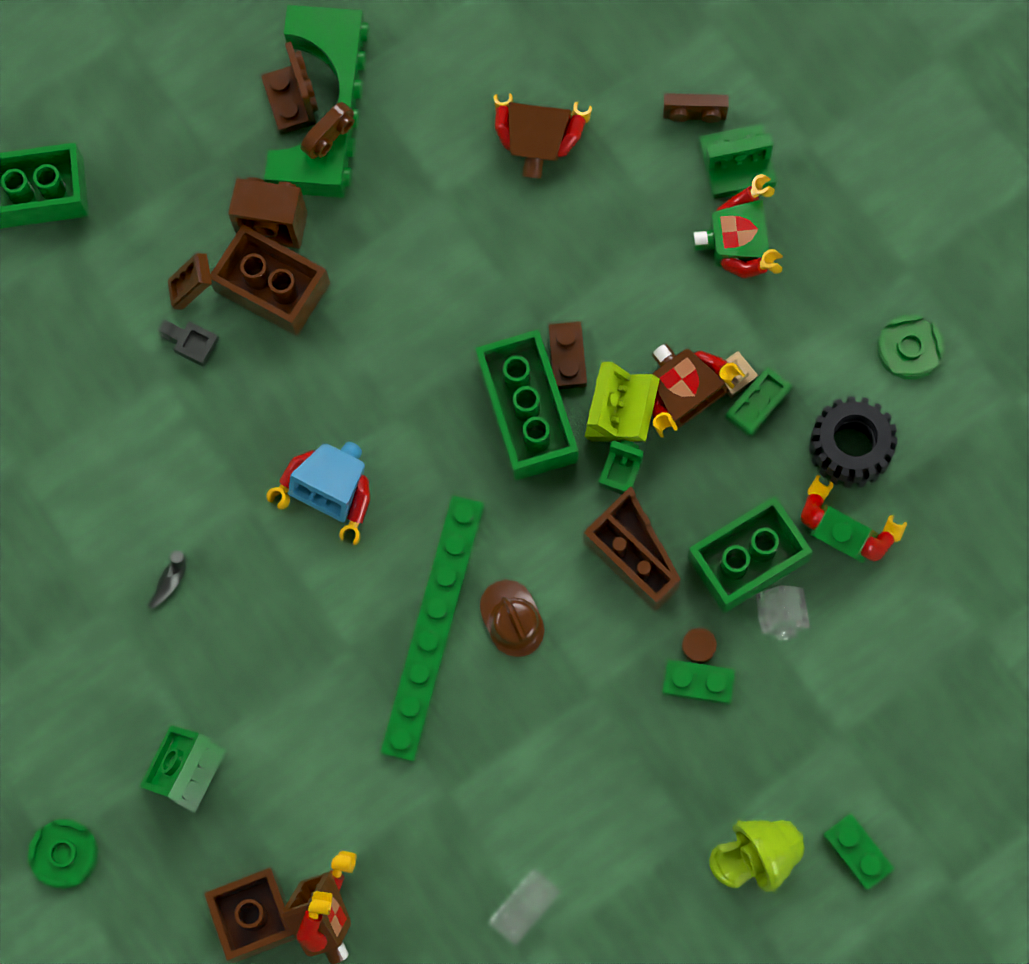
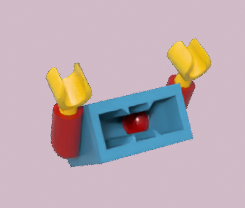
M346 442L341 450L329 444H322L316 451L311 450L295 456L291 459L279 479L280 486L271 488L267 492L268 502L272 503L278 494H282V499L278 503L277 508L283 510L290 503V495L342 523L348 519L350 520L349 524L340 530V540L343 542L345 533L353 530L356 533L353 546L357 545L361 539L358 525L363 523L370 502L369 479L364 475L365 464L359 460L362 454L361 448L353 442Z

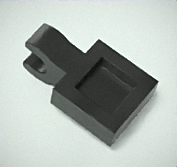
M163 320L158 329V332L161 333V338L168 342L176 343L173 348L176 354L202 367L205 366L219 341L218 335L190 321L185 329H182L167 320Z

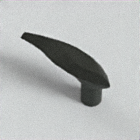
M176 550L170 554L171 563L165 568L159 578L156 592L147 605L149 608L153 609L165 600L181 581L186 569V558L181 551Z

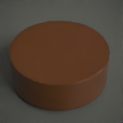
M705 628L691 629L686 633L682 642L684 656L689 661L698 664L709 661L714 656L717 647L714 635Z

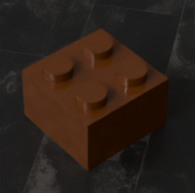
M257 177L236 178L228 211L235 233L237 234L244 224L285 247L300 249L308 217L301 188L289 182L267 183Z
M269 867L204 893L228 962L237 963L296 939L281 914L287 901L277 872L273 868Z

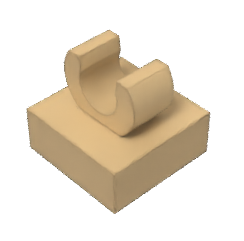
M739 351L726 359L728 363H735L745 374L744 378L741 375H737L732 379L731 382L735 385L733 389L727 385L730 390L727 394L731 399L750 386L758 377L757 373Z

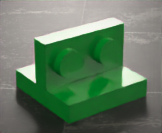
M762 124L699 136V145L713 199L736 195L747 187L752 186L753 179L760 174L771 178L770 181L763 185L762 189L768 186L776 187L777 180L771 160L773 141L771 133L764 134Z
M170 725L139 787L195 813L226 750L210 742V738L198 732Z

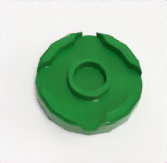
M902 315L892 319L882 330L877 342V355L882 366L893 376L904 380H918L930 375L938 367L944 353V339L938 327L932 322L930 324L924 320V317L918 315Z
M56 819L35 832L29 843L27 859L38 881L51 888L69 889L82 884L91 876L97 865L99 849L95 836L86 826L73 819Z

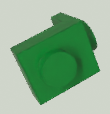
M621 440L620 442L612 441L598 486L623 494L630 486L633 488L643 462L644 451L640 450L637 444L627 440Z

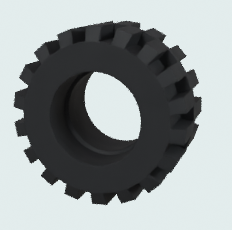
M848 396L845 403H843L841 398L837 399L832 407L827 405L822 410L821 416L818 415L810 437L809 454H813L811 461L814 467L820 466L819 474L823 478L828 474L832 477L830 482L837 485L839 480L844 482V488H851L853 483H857L858 488L864 487L867 481L875 482L880 474L883 475L895 454L898 438L895 437L897 432L896 425H890L892 416L889 412L882 414L880 412L882 406L876 402L873 407L868 404L870 400L868 398L862 397L861 402H856L855 396ZM843 429L859 430L869 438L872 451L863 456L847 455L837 447L834 435Z

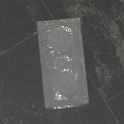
M534 868L488 923L516 947L558 898L561 891Z

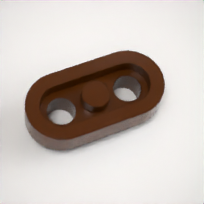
M339 102L333 106L304 137L300 147L301 150L311 159L325 156L330 151L332 142L340 134L344 135L352 128L355 121L353 119L354 110L344 102Z

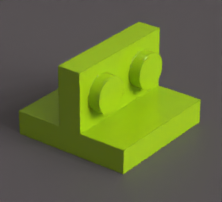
M601 362L584 437L592 442L646 441L660 379L653 374H629L614 362Z

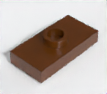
M207 253L194 254L167 280L173 309L183 310L212 284Z

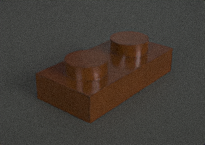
M664 93L663 119H670L673 122L702 120L706 123L727 120L729 95Z
M581 321L548 324L552 370L558 390L587 387Z

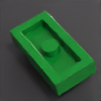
M667 659L662 695L730 705L735 669Z
M849 813L822 834L865 891H868L895 870L852 813Z

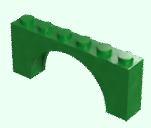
M287 5L283 33L286 43L291 42L293 49L301 50L317 57L331 69L339 83L338 103L344 102L354 110L353 119L355 121L352 128L346 134H340L332 142L330 151L323 157L318 156L311 159L301 150V144L287 149L268 150L264 181L278 184L279 182L292 183L301 188L302 195L344 198L345 187H351L352 168L348 167L349 157L355 156L356 140L352 138L353 128H358L359 109H355L356 99L362 98L363 81L359 80L360 70H365L366 51H362L363 41H369L370 24L364 21L362 10Z

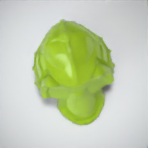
M738 820L732 826V831L735 833L737 841L717 845L711 852L709 865L714 877L728 887L738 888L754 877L760 889L765 892H775L790 875L793 867L801 861L804 855V837L790 821Z

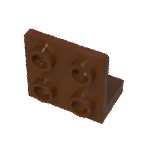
M291 42L285 43L291 66L261 75L280 135L315 125L316 121L313 112L319 111L315 93L306 72L301 51L294 52Z

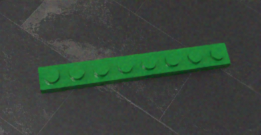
M455 495L451 497L382 743L381 755L411 763L415 762L485 508L484 502Z

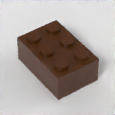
M244 224L210 274L214 292L296 337L331 284L325 268Z

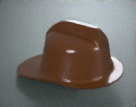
M507 579L496 581L486 588L481 596L480 611L492 641L498 650L507 656L513 657L527 656L537 650L543 641L545 629L539 610L527 588L517 581Z

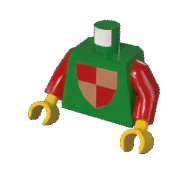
M763 174L757 175L752 181V186L737 193L719 206L711 214V230L693 231L694 251L713 249L715 266L723 267L725 271L742 279L764 274L767 270L774 274L781 273L783 267L773 262L776 259L783 258V255L775 249H769L763 200H759L760 195L767 198L774 195L775 190L770 186L762 190L763 185L770 181L771 178Z
M820 475L815 477L807 490L809 496L801 513L802 523L809 527L807 534L864 564L866 559L873 562L880 560L894 542L901 540L907 522H904L902 525L893 522L895 516L890 515L883 531L878 534L868 526L823 504L834 485L832 482L828 486L823 485L819 481Z

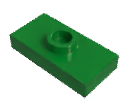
M767 366L725 414V418L751 438L792 391L793 385Z

